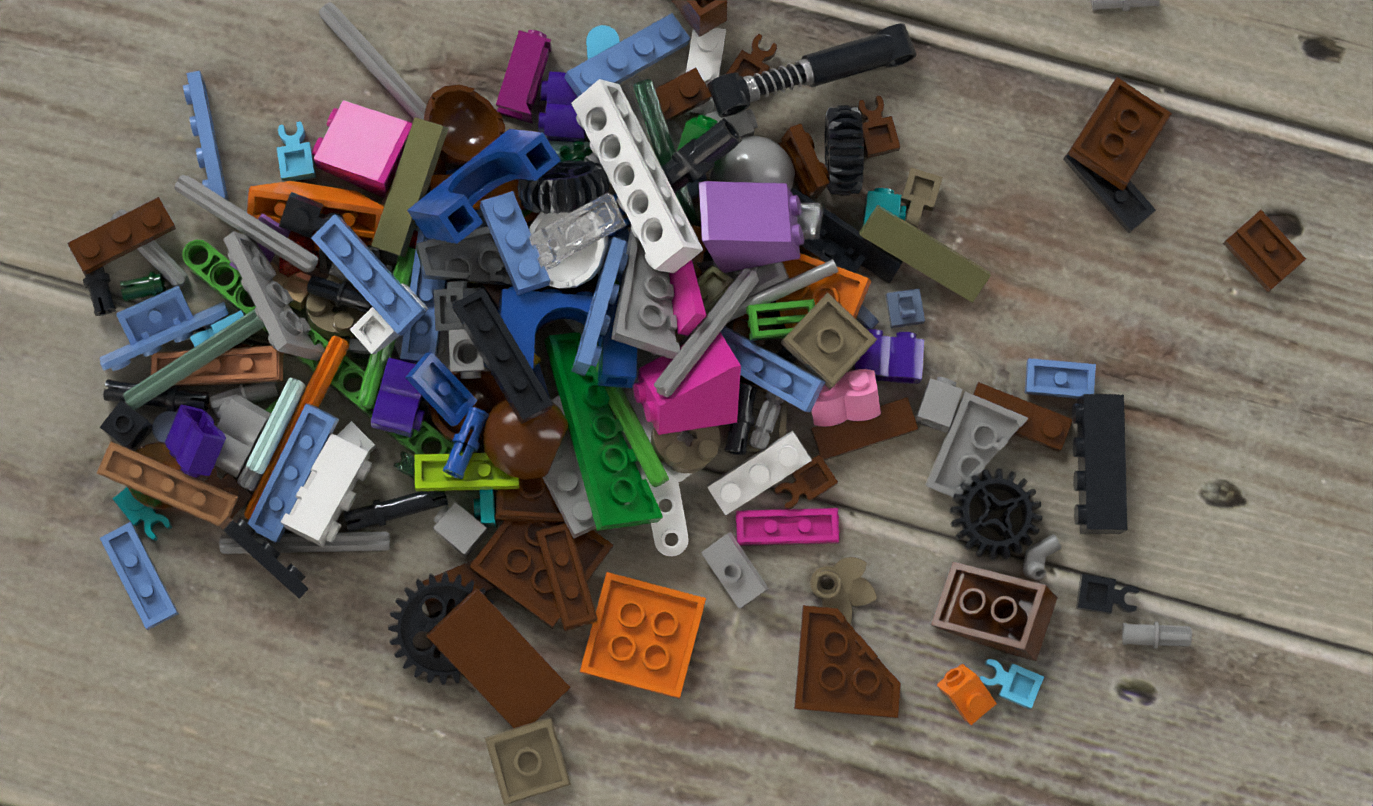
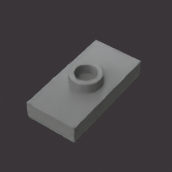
M731 532L701 552L739 609L769 589Z

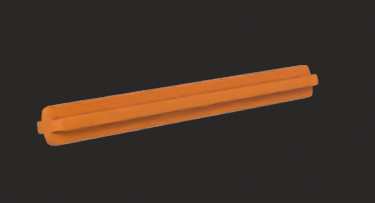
M338 336L331 337L244 512V516L247 519H250L305 404H311L319 408L349 348V342Z

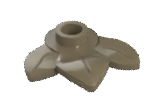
M845 557L834 566L818 568L812 574L810 581L811 589L818 598L822 599L823 607L838 608L849 624L852 621V606L866 605L877 599V594L872 584L861 577L866 569L867 562L856 557ZM828 576L834 580V585L831 588L822 586L821 580L824 577Z

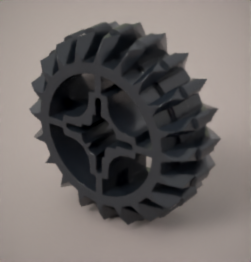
M849 105L829 107L825 115L824 132L825 166L829 174L827 189L831 194H839L840 196L859 194L864 179V144L861 112L857 107H849Z
M568 160L558 162L536 181L518 179L517 188L521 205L525 209L532 210L535 213L559 214L592 209L594 206L602 204L608 199L610 184L601 164L592 161Z
M998 468L995 471L994 479H992L990 471L984 469L982 471L983 481L977 475H973L971 477L973 481L971 485L973 487L964 482L959 486L964 490L965 496L954 494L952 498L955 503L961 506L950 508V514L960 516V518L950 523L951 527L957 528L962 526L963 529L955 537L957 540H961L965 536L969 538V541L964 546L967 551L974 544L979 546L976 551V556L979 558L982 557L985 549L989 550V560L991 561L996 559L998 550H1000L1004 560L1010 558L1009 548L1016 555H1019L1023 552L1019 542L1028 547L1033 543L1026 533L1037 535L1040 531L1037 526L1031 524V522L1037 523L1042 521V515L1032 513V510L1041 507V502H1030L1029 500L1036 494V490L1030 489L1025 493L1022 488L1028 481L1023 478L1018 485L1015 484L1013 481L1016 473L1013 471L1009 473L1007 479H1003V470ZM987 489H1001L1010 493L1014 498L1001 501L993 493H989ZM977 494L981 500L979 503L982 507V516L971 523L969 506L973 496ZM1020 506L1022 510V525L1017 535H1015L1011 529L1013 526L1010 522V513ZM989 507H992L994 511L1009 507L1000 517L1003 522H1000L997 518L983 522L992 511ZM992 528L999 536L1003 535L1005 540H990L980 535L977 531Z

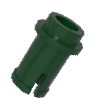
M154 271L150 272L149 276L120 281L121 288L124 287V289H121V293L125 302L153 295L156 296L166 291L163 275L161 273L155 274Z

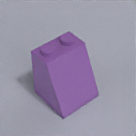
M699 182L702 242L720 271L727 273L800 258L799 245L804 244V237L800 224H797V216L802 213L798 195L793 196L787 183Z

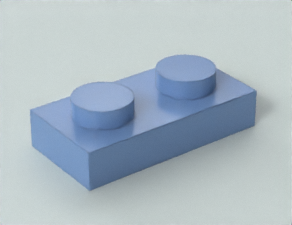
M1028 358L1025 394L1077 399L1083 394H1094L1096 364Z

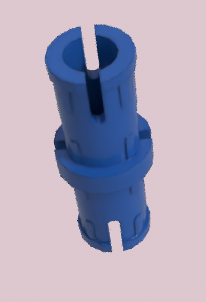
M469 407L459 434H455L452 439L454 446L443 468L445 473L463 479L473 452H477L480 447L478 440L489 417L488 413L475 407ZM470 430H472L473 432H472L471 437H470V439H469V441H468V443H467V446H466V448H465V451H464L463 455L460 456L459 454H460V452H461V450H462V447H463V445H464V443H465V440H466V438H467V436H468V433H469Z

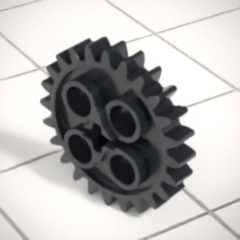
M443 572L441 581H436L434 575L430 573L429 584L426 585L417 578L416 585L418 589L413 591L405 587L404 591L408 599L396 598L395 600L398 606L402 608L401 611H390V616L398 620V623L388 625V630L397 632L398 635L391 638L389 642L391 645L401 646L394 653L395 657L398 658L406 655L407 659L403 664V668L407 669L414 664L416 666L414 677L417 678L425 671L427 672L428 683L432 682L435 675H440L442 685H445L448 675H452L456 683L460 682V671L442 652L438 658L433 656L436 647L433 643L425 649H420L413 643V638L417 633L422 631L429 633L436 624L445 618L450 599L455 600V608L473 591L475 581L471 579L466 585L461 584L462 578L459 573L453 582L449 581L447 572ZM484 587L479 589L483 594H485L486 590ZM430 598H436L442 603V610L434 616L427 615L422 609L424 602ZM488 599L492 604H494L493 599Z

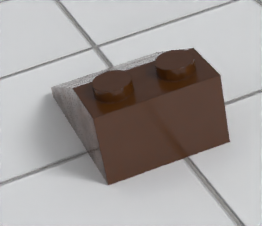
M952 562L931 625L995 650L1037 661L1058 597L1044 584Z

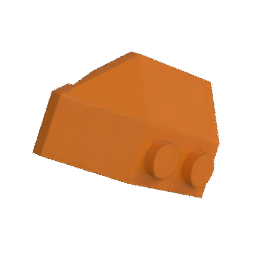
M295 181L250 186L247 213L256 219L261 214H265L280 224L289 195L293 192L324 204L321 210L322 214L337 213L343 216L346 224L366 246L372 245L384 209L382 205L354 190ZM292 231L287 237L288 239L319 258V246L311 238Z

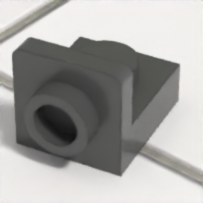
M467 281L447 282V289L433 290L435 331L465 329L452 308L453 303L479 291L480 288H468Z

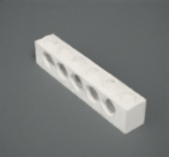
M599 79L571 103L577 114L576 120L585 130L590 140V148L599 158L609 183L612 184L618 196L617 202L621 209L626 212L632 224L631 230L634 236L640 240L646 252V261L654 270L675 273L702 252L703 248L619 84Z

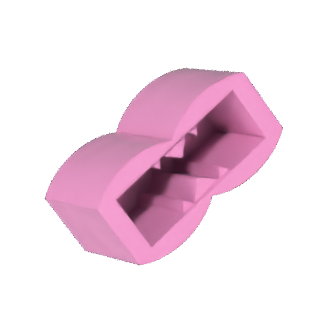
M857 369L849 371L831 389L824 384L812 408L814 425L828 427L841 424L846 420L866 421L879 416L881 411L874 370Z

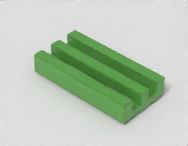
M814 299L748 305L746 307V314L749 316L747 322L748 328L750 327L751 331L749 334L750 341L785 338L793 328L759 331L758 327L799 323L807 315L757 319V313L808 309L809 312L815 306Z

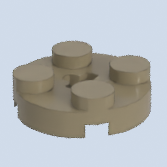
M330 275L327 280L339 284L343 282V280L334 275ZM308 294L306 314L308 316V323L313 330L327 339H331L332 336L345 337L350 335V338L356 337L350 329L366 314L365 312L346 307L348 311L340 310L336 313L333 312L334 306H336L335 301Z
M718 426L687 430L686 432L694 438L690 446H686L684 441H678L677 437L682 434V431L658 435L653 427L651 444L660 461H664L667 465L671 466L672 470L678 473L698 472L705 468L718 453L720 446Z

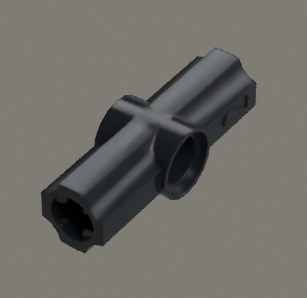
M725 118L720 120L697 140L695 138L675 152L668 163L661 166L675 194L691 182L692 184L715 166L714 163L724 157L742 142L739 132Z

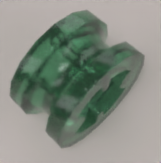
M401 451V461L395 462L393 467L415 480V457Z

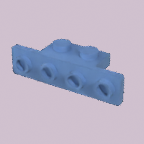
M178 285L116 313L130 344L100 357L102 369L107 370L111 368L112 371L122 369L131 363V358L143 354L144 357L153 355L162 349V344L173 339L175 343L184 341L193 335V330L204 325L207 329L211 328L212 324L224 319V316L229 314L226 304L221 302L193 315Z

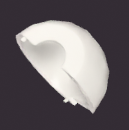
M580 211V213L544 214L540 212L531 224L529 230L549 275V286L559 289L576 288L590 281L603 267L609 250L608 235L600 217L596 213Z

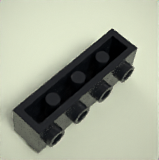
M1083 394L1077 399V403H1074L1072 406V422L1077 424V437L1073 439L1072 450L1073 456L1078 457V471L1074 472L1073 486L1075 491H1079V504H1076L1074 508V521L1076 525H1080V534H1121L1128 530L1124 395Z

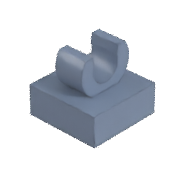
M920 288L886 293L885 298L891 328L924 324L925 317Z

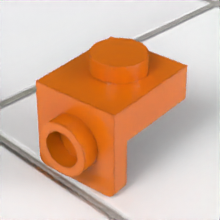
M964 664L948 671L944 679L937 684L940 691L949 697L960 715L970 725L997 704L978 675Z

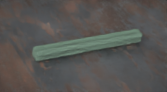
M255 309L126 391L123 396L129 407L133 410L138 409L265 327L264 323L256 315Z

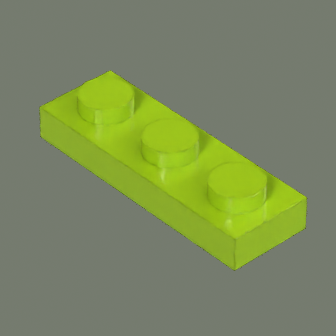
M486 453L472 454L463 479L453 477L443 471L450 454L415 455L416 491L519 489V478L509 476L495 467Z

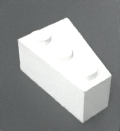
M331 433L311 468L312 472L307 482L297 492L296 498L298 499L290 514L285 513L281 523L287 530L321 547H324L326 541L332 543L341 526L336 521L342 510L348 512L355 500L356 493L352 492L358 479L361 481L365 480L371 469L372 463L368 461L370 457L369 452Z

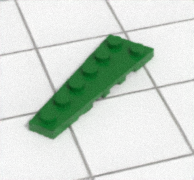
M580 332L549 335L544 340L563 411L569 423L568 429L597 531L658 523L663 518L661 510L647 480L642 479L635 464L638 460L633 449H629L621 433L624 429L620 420L614 418L608 404L610 398L605 387L598 386L596 367L590 366L585 376L571 372L581 340Z

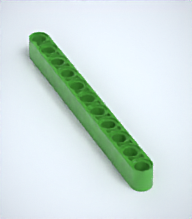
M196 239L186 244L183 249V260L194 275L238 311L242 310L244 315L255 309L256 306L246 307L243 305V300L249 293L242 286V277L239 271L230 266L231 261L204 240ZM197 252H207L208 258L206 262L200 265L192 263V259ZM226 272L234 274V279L229 285L220 286L218 284V278L221 274ZM263 327L261 330L269 335L266 327ZM310 330L307 334L311 337L313 344L321 343L323 348L326 349L329 342L315 330ZM293 355L312 372L315 371L320 359L315 361ZM344 356L330 386L371 419L372 409L361 407L357 403L360 390L357 392L346 390L347 382L354 377L363 380L365 371L348 357ZM424 420L420 431L414 429L412 438L387 432L414 456L424 454L425 445L431 441H437L442 445L439 454H450L454 444L446 440L443 435Z

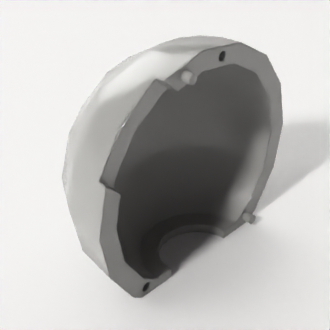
M760 136L741 137L742 142L724 157L714 163L715 166L710 171V181L787 183L790 190L793 187L795 176L791 158L785 150L773 140Z

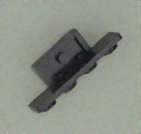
M795 188L790 190L793 196L798 195L802 213L797 216V223L805 227L802 231L804 244L799 245L801 254L823 262L834 260L837 267L853 273H857L859 268L863 266L887 283L893 280L903 263L902 260L860 236V231L811 200L807 195L802 194Z

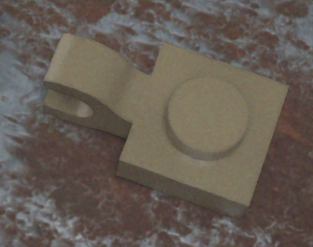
M910 168L901 198L902 203L910 205L905 219L906 222L917 228L922 210L933 211L943 177Z

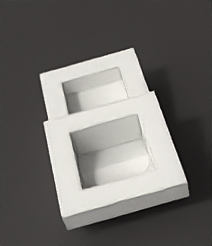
M402 283L404 288L427 311V306L407 285ZM373 307L350 329L373 355L400 336Z

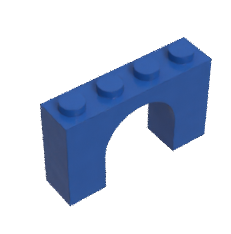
M509 129L407 211L426 238L458 244L483 223L472 207L478 200L498 186L515 179L536 181L560 162L561 159L543 132Z
M514 287L502 289L499 300V314L532 370L534 368L536 332L546 323L557 319H570L585 326L594 293L562 294V291L557 289H545L542 292L530 291L517 295ZM617 294L614 305L608 303L606 315L611 316L605 336L599 335L597 342L598 346L602 347L598 366V386L632 388L637 377V347L611 339L619 294Z

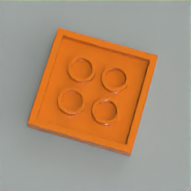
M606 572L596 609L598 622L592 624L580 673L680 699L706 598Z

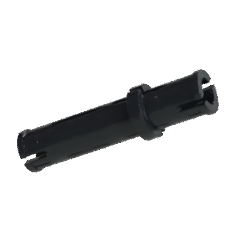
M107 379L105 387H108V389H104V401H123L126 403L123 394L137 384ZM173 385L144 405L167 408V411L176 412L182 404L207 412L208 407L205 404H209V392L181 390L179 386Z
M419 491L380 502V499L374 500L372 505L343 512L348 531L353 532L354 530L379 524L381 527L386 525V521L444 505L448 506L449 504L445 491Z

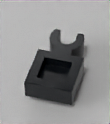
M291 192L279 227L311 238L314 230L318 231L334 214L340 216L343 220L344 217L337 213L322 214L321 210L324 204Z
M1082 574L1080 575L1076 609L1111 614L1113 605H1117L1122 612L1132 613L1137 610V606L1126 604L1124 596L1127 593L1138 594L1139 589L1135 586H1126L1118 590L1115 589L1116 579Z

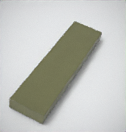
M414 117L371 245L372 247L402 257L406 256L416 226L415 221L407 210L427 194L449 128Z
M879 205L876 206L859 232L863 238L972 303L991 277L990 272Z

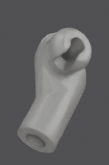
M1054 534L1027 548L1022 566L1026 578L1033 581H1040L1044 578L1046 573L1044 570L1046 557L1061 549V545Z

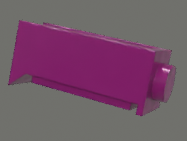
M528 30V32L518 31L496 102L497 112H500L501 115L533 124L530 110L533 109L549 58V52L552 50L551 39H548L546 34L537 30Z

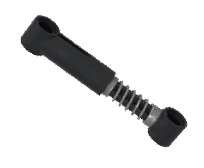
M899 23L886 27L875 35L804 55L801 60L796 61L795 65L789 63L786 68L779 66L778 70L772 68L770 72L763 71L761 75L755 73L753 77L750 75L742 77L739 76V73H728L713 79L707 86L719 117H729L744 111L750 106V102L760 100L762 95L768 97L769 93L776 95L779 90L784 93L786 88L793 90L794 86L797 85L801 88L802 84L813 88L883 66L887 68L897 67L911 61L917 54L905 24Z

